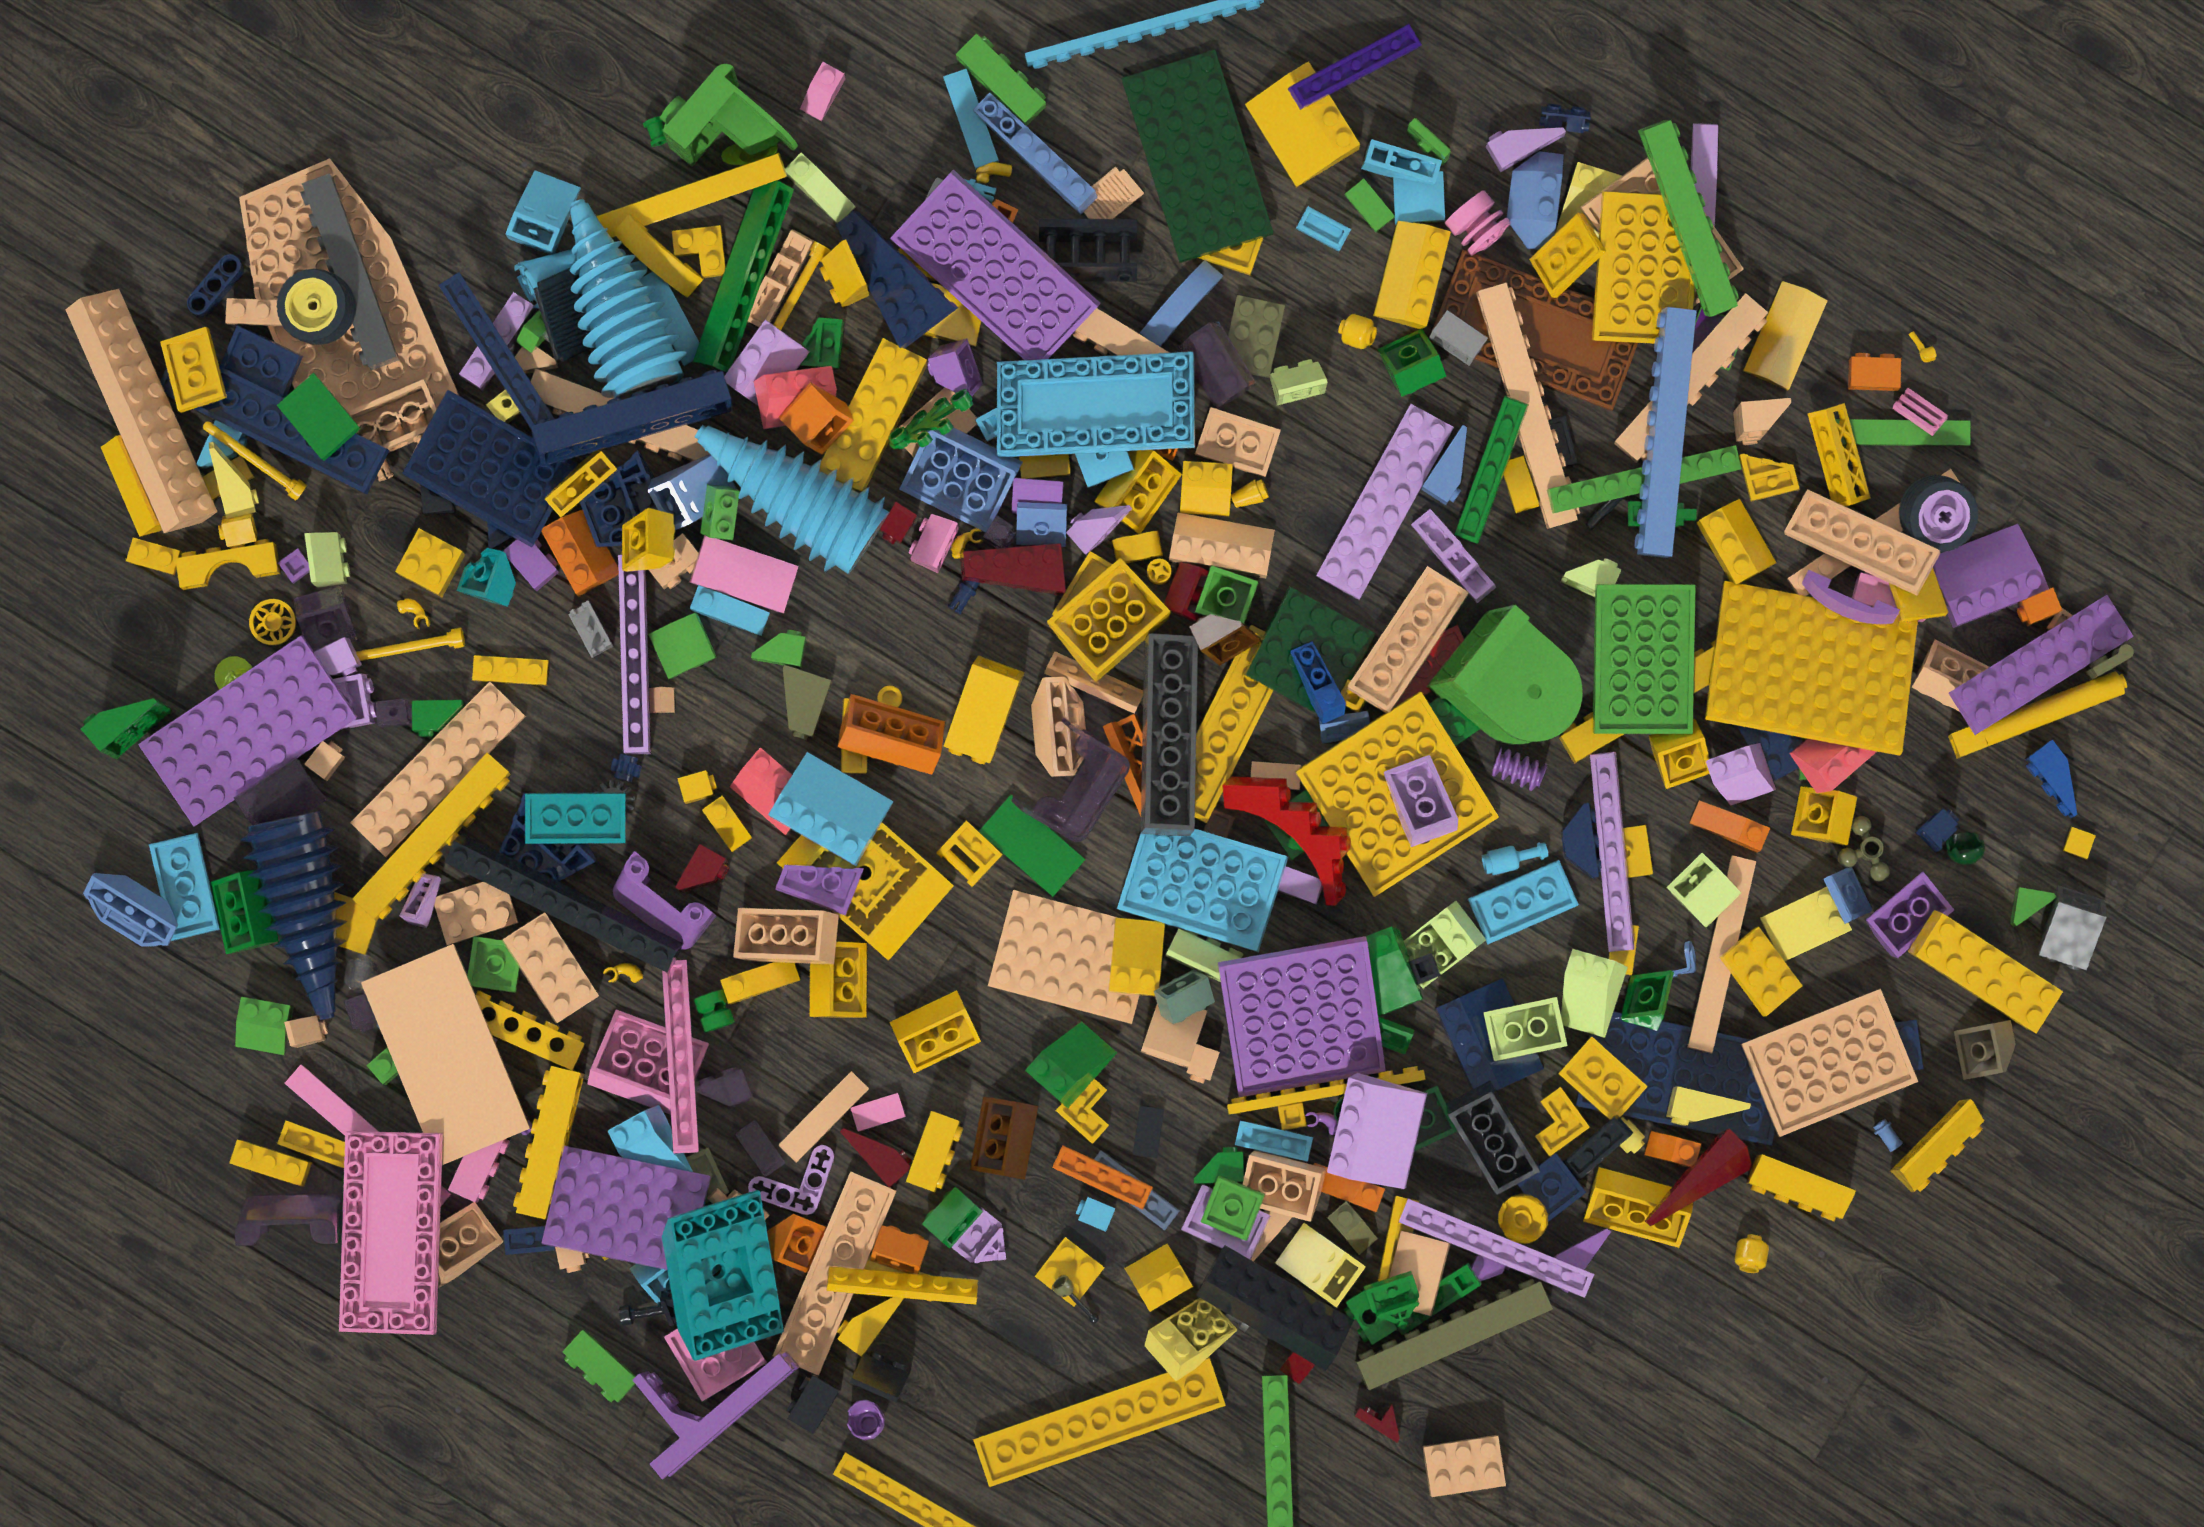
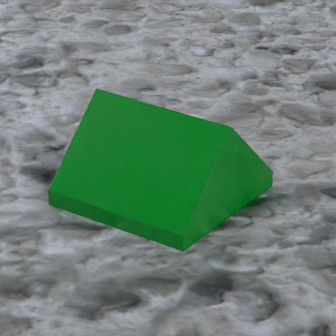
M1669 970L1632 975L1621 1020L1658 1031L1665 1014L1674 972Z

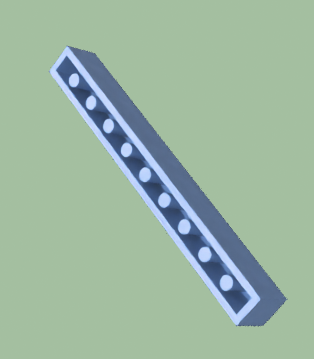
M1666 307L1661 309V313L1659 312L1657 316V327H1660L1659 337H1656L1654 343L1657 360L1652 366V376L1655 377L1654 386H1651L1649 399L1652 401V410L1647 415V425L1650 426V430L1644 444V448L1647 450V460H1644L1642 465V474L1645 475L1644 485L1642 484L1640 488V499H1643L1642 509H1639L1637 515V523L1640 524L1639 534L1635 537V548L1638 549L1637 555L1668 558L1672 557L1696 310Z

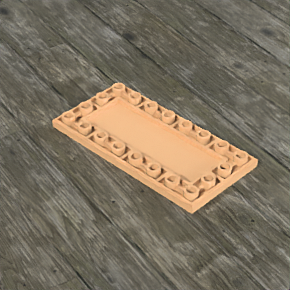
M454 944L361 982L423 1133H443L442 1165L530 1129Z

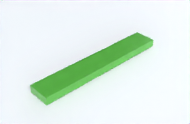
M1835 419L1836 423L1839 424L1840 419ZM1849 419L1856 445L1970 446V421L1946 420L1936 433L1931 436L1910 420ZM1924 420V421H1926L1927 423H1929L1930 425L1934 426V424L1931 423L1930 421ZM1842 436V438H1841L1842 445H1846V440H1845V438Z

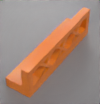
M1133 714L1118 722L1108 723L1103 726V729L1141 816L1142 761L1135 758L1133 751L1136 744L1142 746L1143 727L1137 714ZM1129 722H1133L1136 729L1133 739L1126 736L1122 728L1123 725Z

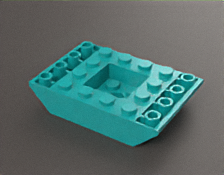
M759 1190L668 1218L662 1234V1242L678 1331L694 1361L784 1332ZM720 1264V1274L713 1277L712 1270L714 1266Z

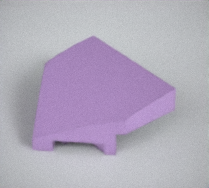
M981 1207L980 1209L983 1213L952 1248L970 1263L1006 1260L1002 1224Z

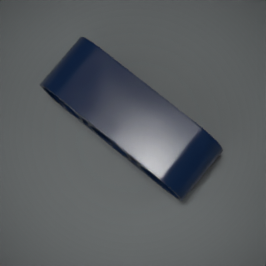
M228 254L223 256L187 300L188 309L199 318L207 317L243 275L244 266L242 262L234 255ZM229 262H236L237 269L232 273H227V264ZM213 281H221V288L218 291H210V285ZM200 299L205 300V307L200 311H196L194 309L195 302Z

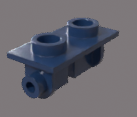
M1547 104V107L1541 106V113L1545 114V116H1540L1539 126H1544V129L1562 128V122H1567L1566 131L1583 133L1589 130V122L1585 121V119L1590 120L1591 115L1590 112H1586L1585 108L1572 107L1571 110L1562 109V106L1558 104Z

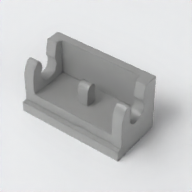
M1448 310L1429 337L1430 340L1468 366L1471 365L1488 339Z
M589 601L582 603L581 607L569 611L570 614L568 615L591 658L614 647Z

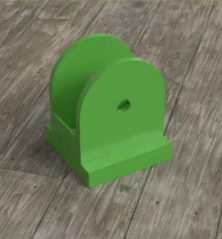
M1516 605L1487 611L1426 686L1440 699L1446 698L1487 735L1507 744L1545 741L1560 735L1575 720L1581 707L1583 694L1581 678L1572 660L1528 621L1530 617Z

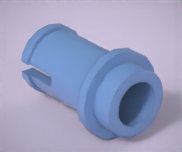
M1883 1119L1873 1126L1875 1129L1874 1134L1880 1136L1891 1152L1902 1145L1903 1142L1890 1126L1892 1123Z

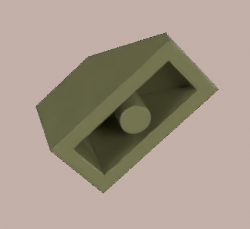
M1347 1201L1343 1202L1326 1217L1358 1255L1378 1239Z

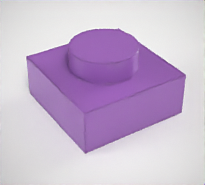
M296 549L278 562L293 584L310 572L309 563L299 549Z

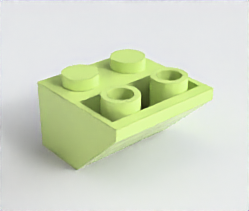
M1703 853L1667 886L1671 894L1705 927L1710 925L1741 894L1737 887Z

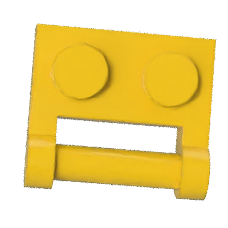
M967 820L936 853L940 858L944 857L968 880L967 883L971 887L1003 855ZM954 845L958 846L980 867L975 873L950 850Z

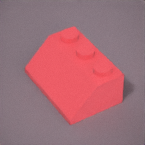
M832 366L767 374L753 381L763 429L786 426L779 416L810 382L835 397L837 391Z
M1807 738L1789 754L1815 792L1822 793L1836 788L1877 751Z
M759 748L730 785V788L783 834L787 835L791 830L771 818L768 814L792 774L762 748Z

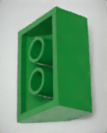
M255 870L238 872L210 882L226 954L258 948L279 941L277 931L265 930L274 921L271 914L259 912L268 904L264 896L253 894L262 887L260 879L248 877Z

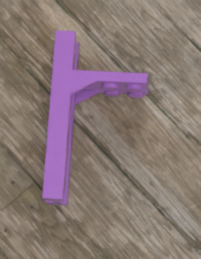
M788 1352L778 1354L704 1418L680 1410L677 1406L679 1401L671 1392L666 1393L661 1386L663 1382L656 1373L653 1372L651 1374L649 1371L639 1373L632 1379L633 1382L679 1436L675 1443L650 1463L651 1467L661 1479L672 1476L799 1368L798 1364Z

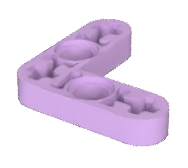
M825 1145L818 1146L813 1150L800 1189L758 1176L750 1181L748 1186L749 1192L756 1191L753 1188V1184H758L760 1180L764 1181L763 1186L770 1189L771 1184H775L776 1187L772 1192V1199H767L769 1193L761 1191V1200L801 1214H812L818 1208L834 1161V1152ZM823 1149H826L827 1155L830 1156L829 1161L825 1160L822 1168H827L826 1173L819 1169H811L813 1163L818 1166L819 1158L816 1157L817 1152L821 1153ZM818 1173L821 1175L822 1183L820 1186L812 1187L808 1184L810 1174ZM786 1188L790 1192V1199L786 1203H781L777 1200L776 1193L779 1189ZM795 1192L800 1193L797 1198L805 1200L807 1196L811 1197L810 1202L814 1203L813 1208H808L807 1211L802 1210L803 1205L795 1203V1208L791 1207Z

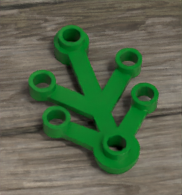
M962 389L951 397L950 401L952 404L949 403L946 397H943L935 402L934 407L928 413L925 410L917 412L906 428L899 427L890 433L888 439L891 448L903 449L909 443L916 442L920 447H925L933 440L928 433L930 430H938L941 435L949 433L953 429L948 418L939 420L957 409H960L962 412L968 410L973 405L970 393L967 389Z

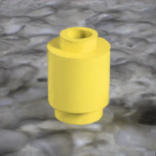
M1622 1116V1121L1633 1131V1134L1620 1147L1626 1153L1632 1151L1635 1154L1645 1144L1642 1141L1645 1136L1629 1119L1626 1120Z

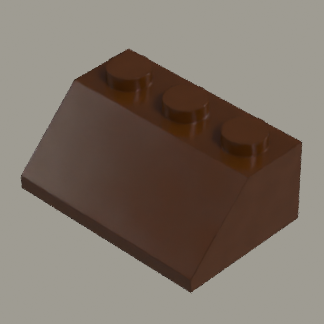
M983 1097L970 1170L1025 1180L1038 1106Z

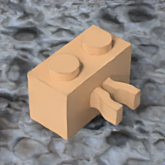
M683 533L674 540V560L662 568L648 569L663 589L667 587L670 589L674 588L682 581L680 577L687 571L691 574L694 570L699 553Z

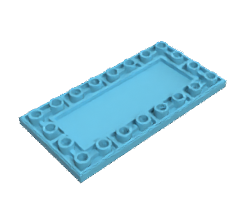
M1193 352L997 362L998 457L1195 448Z

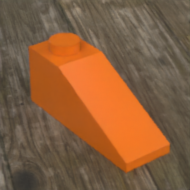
M1700 800L1689 823L1757 853L1761 851L1770 830L1767 826Z
M1314 1163V1164H1313V1165H1315V1166H1319V1167H1323V1168H1327V1169H1328V1167L1322 1166V1165H1320V1164H1317V1163ZM1326 1169L1321 1192L1377 1212L1385 1188L1327 1173Z

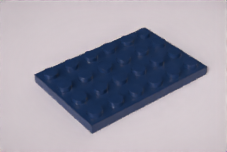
M447 390L402 474L532 548L553 510L544 498L574 470L577 463L566 459L541 467L532 437Z

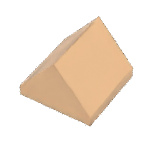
M649 688L650 713H675L674 688Z

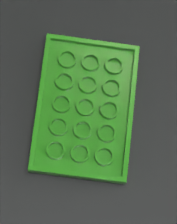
M1595 584L1594 734H1693L1694 584Z

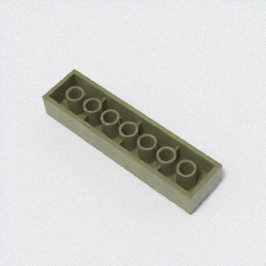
M1529 1279L1518 1284L1519 1289L1511 1292V1289H1506L1495 1294L1497 1299L1488 1302V1299H1484L1472 1304L1473 1310L1466 1312L1465 1309H1461L1450 1314L1451 1319L1446 1322L1438 1319L1427 1324L1428 1329L1421 1333L1419 1329L1404 1334L1405 1340L1397 1343L1396 1339L1382 1344V1350L1374 1353L1370 1349L1359 1354L1360 1359L1355 1361L1366 1388L1371 1390L1552 1310L1553 1308L1542 1283Z

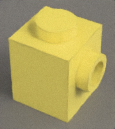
M506 390L486 404L495 417L507 424L521 414Z

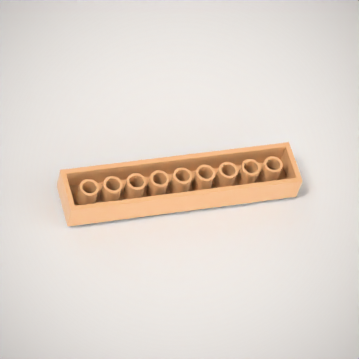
M115 289L78 299L65 310L163 532L167 533L204 522L217 513V509L120 290Z

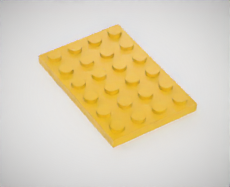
M1602 191L1599 240L1606 252L1597 259L1592 340L1654 344L1656 337H1659L1660 327H1657V316L1659 312L1661 313V309L1673 307L1693 310L1695 287L1662 195Z

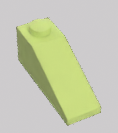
M802 153L785 168L787 177L836 223L840 222L856 208Z

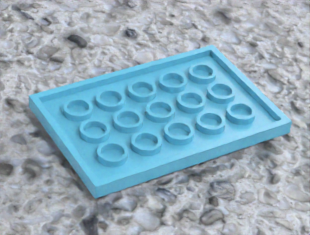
M1194 829L1190 836L1140 834L1117 909L1259 952L1288 857L1198 829Z

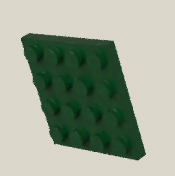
M1288 587L1243 675L1317 714L1310 702L1290 651L1313 641L1341 693L1347 680L1353 679L1376 633L1298 590Z

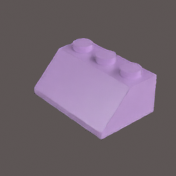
M765 320L724 376L726 383L758 405L753 381L767 374L796 371L810 351Z

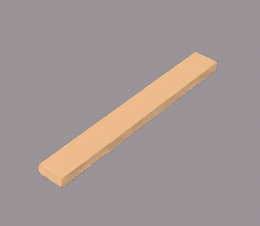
M1731 856L1727 878L1737 887L1741 894L1717 917L1687 1048L1710 1054L1713 1052L1731 974L1719 957L1738 942L1756 861Z

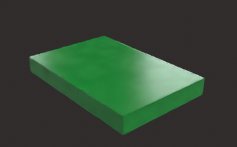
M312 373L277 404V407L323 461L361 429L315 373Z

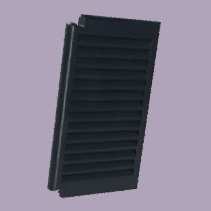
M570 268L537 282L538 287L533 289L555 360L560 359L561 362L591 349L583 345V339L590 331L582 330L578 327V322L585 313L577 312L574 309V304L580 298V294H575L571 291L575 277L570 272Z

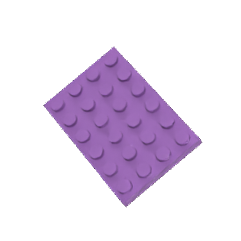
M564 1146L542 1244L667 1270L662 1242V1234L667 1220L670 1217L704 1207L711 1177L709 1175Z

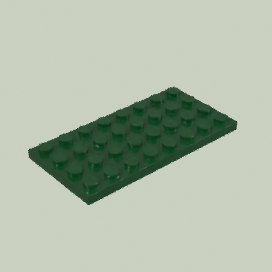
M1212 50L1121 78L1179 263L1273 235V229L1216 51Z

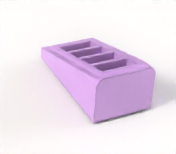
M425 873L414 884L400 913V917L411 925L427 928L441 878ZM428 883L430 885L429 887H424V884Z

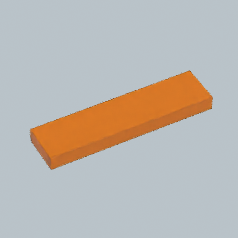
M1062 1145L1052 1167L1140 1209L1144 1208L1153 1188L1142 1181Z

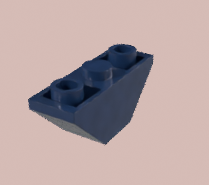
M1585 803L1561 832L1564 858L1591 879L1599 877L1598 872H1601L1602 868L1600 857L1596 858L1595 848L1599 847L1598 834L1593 833L1592 823H1596L1594 808L1590 809L1589 803Z

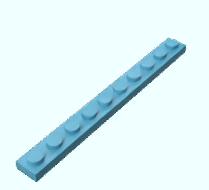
M1264 0L1213 1L1025 53L1026 63L1028 67L1033 66L1034 69L1047 66V62L1057 59V62H1064L1071 59V55L1080 53L1081 56L1094 53L1096 48L1104 47V49H1111L1119 45L1118 42L1128 40V43L1137 42L1142 39V36L1147 34L1159 36L1166 33V29L1173 27L1176 30L1189 27L1191 22L1199 21V23H1206L1213 20V16L1221 14L1223 17H1228L1236 14V10L1246 8L1247 11L1259 8L1260 4L1264 3Z

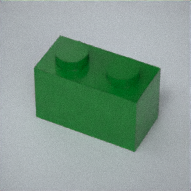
M954 1187L953 1190L948 1191L943 1196L942 1202L936 1209L931 1210L927 1214L922 1224L948 1248H951L983 1211L958 1188Z

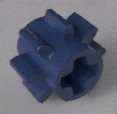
M620 754L619 760L613 758L610 770L615 772L614 778L631 783L633 776L639 778L642 766L637 765L638 758L625 754Z

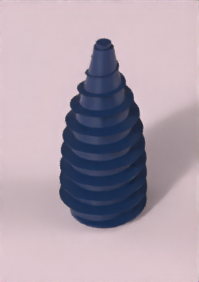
M321 811L248 826V834L241 838L240 841L251 843L252 852L243 859L255 861L257 869L248 877L260 879L262 887L253 894L266 898L268 905L259 912L271 914L274 921L265 930L277 931L281 940L273 947L286 950L289 958L283 964L293 965L298 974L295 980L301 981L316 1016H319L320 1020L335 1017L334 1012H336L335 982L338 981L335 978L336 964L343 961L336 957L337 946L346 942V940L336 937L337 928L347 922L346 920L336 918V909L346 904V902L337 900L334 896V891L343 886L344 883L332 880V872L342 865L331 863L329 859V854L339 847L329 845L326 842V836L334 831L335 828L323 826Z

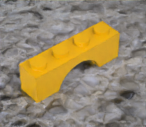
M269 539L255 541L253 546L245 547V544L230 546V549L222 551L220 547L206 549V553L196 555V551L182 553V557L175 558L179 586L183 590L208 586L213 572L221 565L231 562L247 566L256 578L281 574L280 565L278 564L277 545L273 542L270 543Z

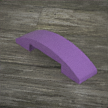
M1808 570L1802 582L1805 589L1822 605L1839 615L1855 621L1870 624H1892L1900 609L1879 600L1871 607L1829 589L1828 586L1831 579L1811 570Z

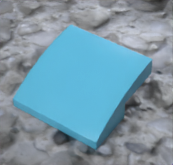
M1439 171L1435 185L1393 178L1395 225L1397 221L1418 224L1421 222H1445L1443 171Z

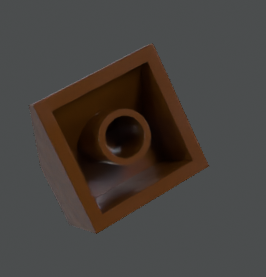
M1212 614L1199 618L1195 624L1190 626L1200 650L1219 666L1261 642L1260 637L1242 622Z

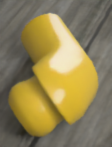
M990 162L976 170V181L978 183H988L990 175L1010 177L1012 166Z

